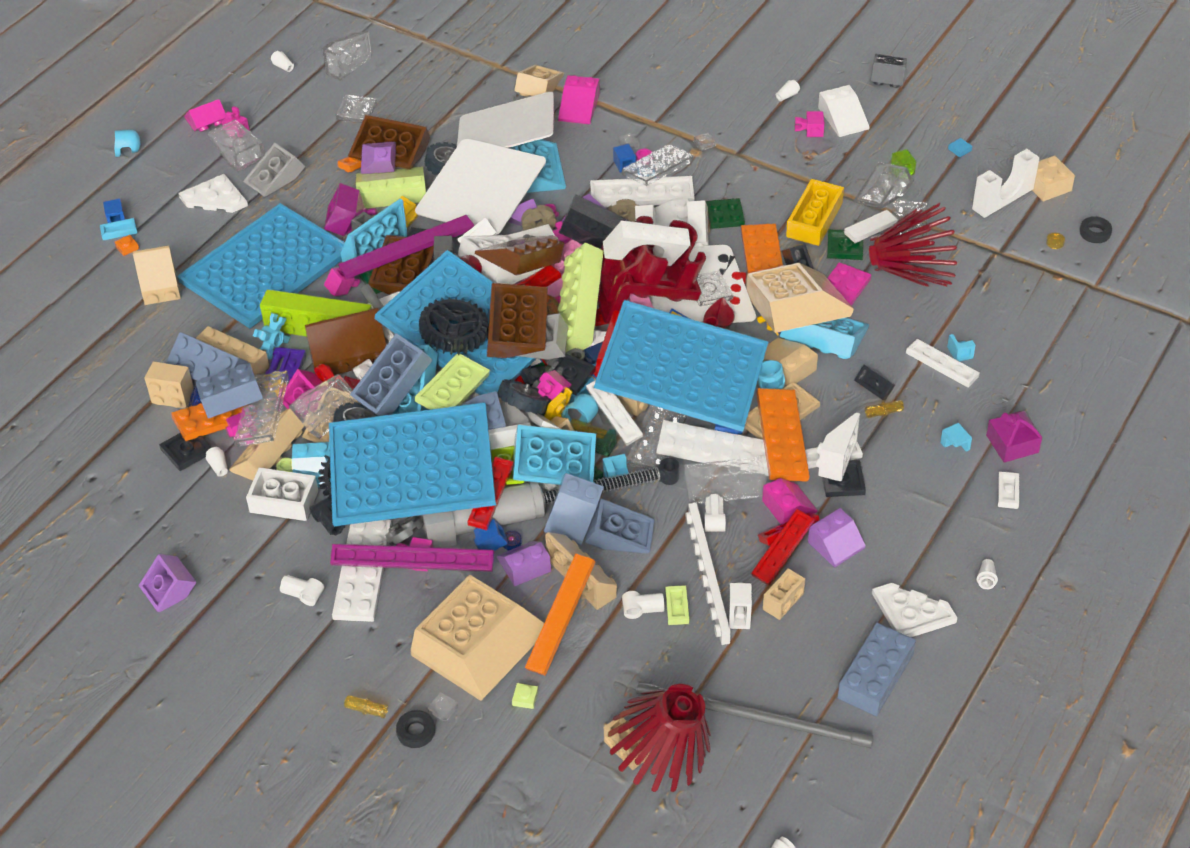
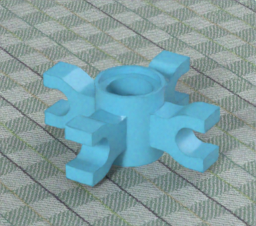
M271 313L269 326L265 325L261 330L255 329L253 334L254 337H259L263 341V345L259 349L267 352L268 359L273 358L274 347H279L282 343H288L290 336L284 335L280 331L286 318L279 317L277 322L278 314Z

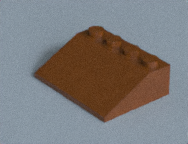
M365 115L348 156L362 160L363 144L396 142L395 167L411 170L424 154L430 141V135L427 127Z
M386 235L382 247L407 237ZM434 245L374 268L368 284L388 295L401 292L428 268V264H432L435 261Z
M553 235L518 238L475 250V254L517 276L560 263L565 243Z
M492 283L487 357L510 358L545 350L548 287Z
M370 309L305 325L313 368L320 364L328 365L332 369L333 374L337 375L353 371V368L367 359L373 364L386 347L382 324L375 320V314L379 309Z

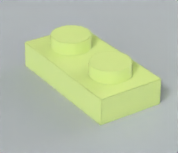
M686 586L665 587L668 625L689 624Z

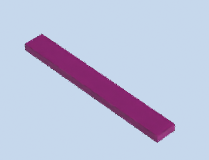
M467 215L342 262L338 266L344 277L348 279L433 246L434 236H452L453 238L464 234L472 229L474 224Z
M332 544L330 564L333 566L493 572L494 550Z

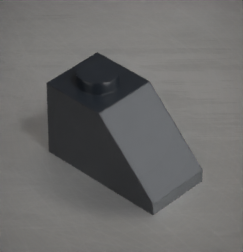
M805 243L781 251L786 265L801 263L814 269Z

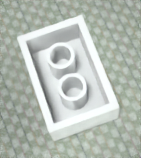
M259 468L246 496L250 513L307 521L310 514L309 507L314 504L318 494L316 476Z

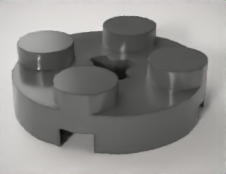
M410 516L405 519V523L401 525L397 523L388 529L389 532L385 535L388 544L392 546L393 543L397 544L414 534L413 529L416 526L420 529L424 525L419 516Z

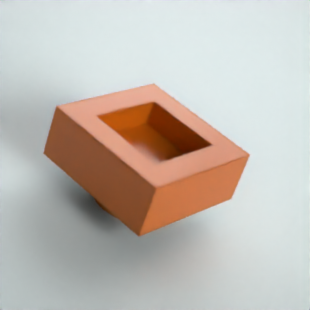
M346 157L338 161V167L346 172H354L356 169L361 168L362 161Z
M131 235L115 241L116 248L123 256L139 249L137 242Z

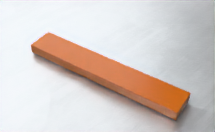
M575 553L525 666L527 670L546 676L596 561L594 559Z

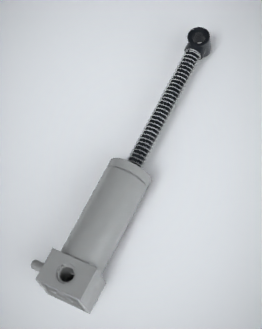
M664 458L653 469L649 468V470L646 469L640 472L635 471L634 473L631 472V474L627 473V475L620 474V476L616 475V477L613 476L607 479L602 478L601 480L598 479V481L594 480L593 483L604 486L603 493L605 490L608 492L611 489L615 490V488L619 489V487L622 489L624 486L626 488V486L630 487L633 484L637 486L638 483L641 485V483L652 482V480L654 482L658 480L666 485H673L679 480V462L675 458ZM530 481L505 486L491 520L495 519L501 526L544 517L545 504H549L548 502L552 503L555 500L558 488L543 492L538 482ZM473 508L421 515V520L424 523L425 537L428 540H432L433 548L457 545L456 535L474 532L476 527L468 526L467 524Z

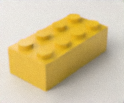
M811 179L787 221L786 237L820 246L843 203L844 187Z

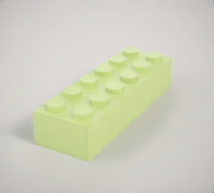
M587 243L576 248L564 260L565 270L562 275L563 285L560 291L561 301L558 311L568 326L565 352L574 348H579L583 351L593 343L603 250Z

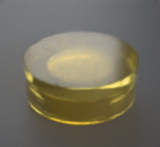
M1050 233L1047 236L1046 244L1050 248L1060 249L1064 246L1065 237L1062 234Z

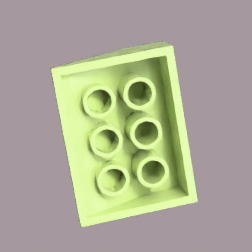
M414 167L411 170L395 169V172L357 173L356 189L360 191L364 207L390 206L400 199L401 196L413 203H419L426 194L423 167Z

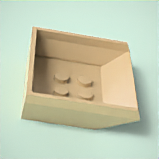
M801 263L747 274L746 290L749 298L775 333L850 317L853 313L854 308L823 273Z
M469 575L415 629L411 656L481 701L535 645L544 623L514 601Z

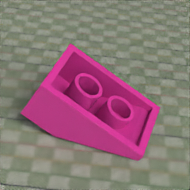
M575 75L567 76L558 121L581 124L591 123L600 95L598 78Z

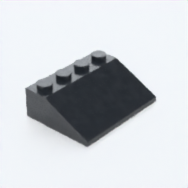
M575 194L558 233L581 244L587 243L601 249L603 241L620 221H632Z

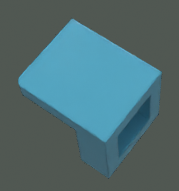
M953 334L949 335L947 348L954 359L960 362L974 357L976 345L973 340L958 342Z
M959 423L942 430L940 443L944 447L953 444L955 447L961 445L965 451L970 450L972 437Z
M625 454L603 458L605 478L629 474Z

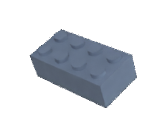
M182 332L179 333L166 364L188 367L191 378L197 381L203 377L216 375L220 371L236 368L240 364L250 363Z
M396 333L351 392L350 396L377 416L392 415L432 362V359L421 349Z
M876 623L841 680L838 699L877 717L911 660L916 640Z

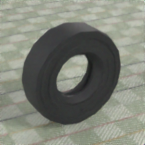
M1088 217L1080 225V235L1091 243L1106 242L1112 234L1111 223L1101 217ZM1089 228H1100L1102 232H1093Z
M412 710L399 718L396 724V735L404 746L420 748L432 741L435 735V723L428 713ZM414 723H419L424 727L423 732L418 735L409 734L407 729Z

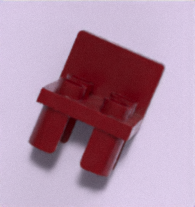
M640 216L635 221L652 225L654 223L652 217ZM673 220L670 223L669 227L688 229L690 246L672 266H667V258L653 255V247L655 245L635 247L622 260L605 258L602 245L603 258L598 304L604 323H610L613 311H620L624 300H628L630 294L640 298H647L649 296L666 297L675 302L682 301L683 299L698 301L702 292L697 277L706 261V256L704 252H698L694 262L689 260L690 253L698 237L693 226L680 220Z

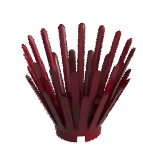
M940 203L923 212L922 209L919 211L915 209L880 235L872 236L870 241L875 240L874 245L869 246V257L872 266H878L874 270L885 271L927 287L929 285L919 281V279L946 287V284L952 285L951 281L911 271L955 277L954 273L904 264L957 265L955 260L936 259L935 255H911L956 250V245L927 247L935 244V241L932 239L953 235L955 233L954 230L910 239L930 232L932 227L949 221L951 219L950 216L900 234L943 212L946 207L930 212L940 206Z
M674 684L665 689L640 692V694L646 696L629 699L627 703L631 704L624 706L627 710L613 717L612 720L616 721L651 707L610 730L607 735L611 737L617 733L621 734L647 719L610 749V755L615 754L622 747L627 751L646 735L618 767L619 771L623 772L634 759L635 764L640 765L648 755L633 780L635 785L640 783L657 756L650 771L652 775L657 774L651 788L653 792H656L675 749L669 771V778H673L670 791L675 792L687 740L686 775L687 785H691L695 735L698 772H702L704 757L706 758L705 745L709 753L711 750L708 735L711 736V732L705 716L706 704L700 693L697 696L692 692L693 687L690 685Z

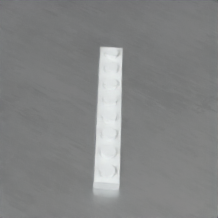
M697 503L689 504L688 512L685 513L687 524L691 525V528H689L690 538L695 540L693 548L694 554L699 556V559H697L698 569L703 571L701 578L703 587H707L706 600L712 606L710 608L711 619L716 622L714 625L715 635L720 637L721 645L730 644V628Z

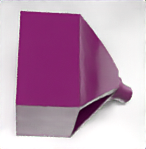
M340 183L328 205L324 229L345 236L352 232V219L363 212L370 216L377 215V209L365 208L360 191Z
M1025 410L1012 414L1003 413L1001 417L989 420L986 436L1004 463L1039 453L1042 436Z

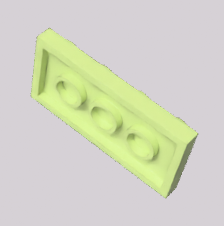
M456 354L415 396V402L429 410L460 406L489 376L490 370L462 354Z

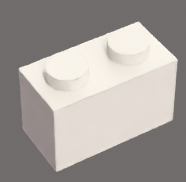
M730 583V629H750L751 583Z

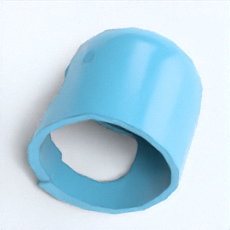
M132 129L115 131V157L121 156L120 149L122 147H130L132 153L138 152L141 142L137 131Z
M768 360L762 363L758 377L760 388H784L785 376L780 362Z
M582 393L575 397L573 403L565 407L562 417L568 418L573 427L584 428L596 416L599 406L591 395ZM568 409H577L582 416L578 420H572L568 415Z

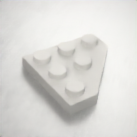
M225 174L178 193L179 198L188 208L201 206L205 210L217 211L218 208L226 209V212L233 213L248 206L247 200Z
M894 583L872 589V595L891 628L906 636L914 637L957 622V616L946 601L939 600L938 602L927 598L926 594L914 590L909 592L900 589L899 585Z

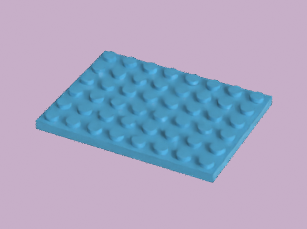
M280 203L183 271L177 278L179 283L250 329L263 319L260 302L267 289L299 293L342 261L341 251L345 242Z
M447 250L375 314V320L415 346L429 345L425 344L424 339H421V334L419 333V319L424 307H428V304L430 302L433 303L434 300L440 301L441 298L447 300L448 297L450 299L457 297V300L464 298L465 302L471 300L472 305L477 304L478 308L483 309L489 324L491 285L494 282ZM454 320L450 321L451 324H458V323H459V322L454 321ZM431 324L432 327H433L436 331H438L437 328H436V325H435V324ZM488 333L484 344L480 345L479 349L474 348L473 352L468 350L467 354L460 352L463 356L490 370L489 376L475 390L479 395L498 392L502 380H515L520 375L522 369L527 368L537 358L520 356L510 358L487 357ZM442 350L437 351V365L444 368L457 353L450 355V352L443 354Z
M624 300L594 388L743 432L768 341Z
M486 403L329 423L332 519L334 526L496 505Z

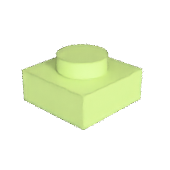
M517 683L512 705L534 709L538 686Z

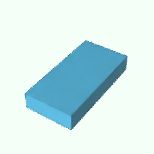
M134 218L100 225L103 240L137 234Z

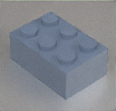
M250 363L240 364L236 368L220 371L216 375L203 377L195 382L208 418L263 399Z

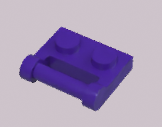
M275 348L269 370L265 372L264 378L267 381H274L275 379L290 381L297 369L301 370L306 357V351ZM284 357L280 370L277 371L280 359Z

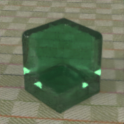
M609 429L605 437L596 435L595 453L610 456L617 444L616 430Z

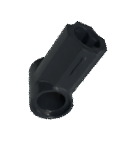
M326 498L309 507L315 521L321 522L330 535L336 536L345 528V525H333L331 500Z

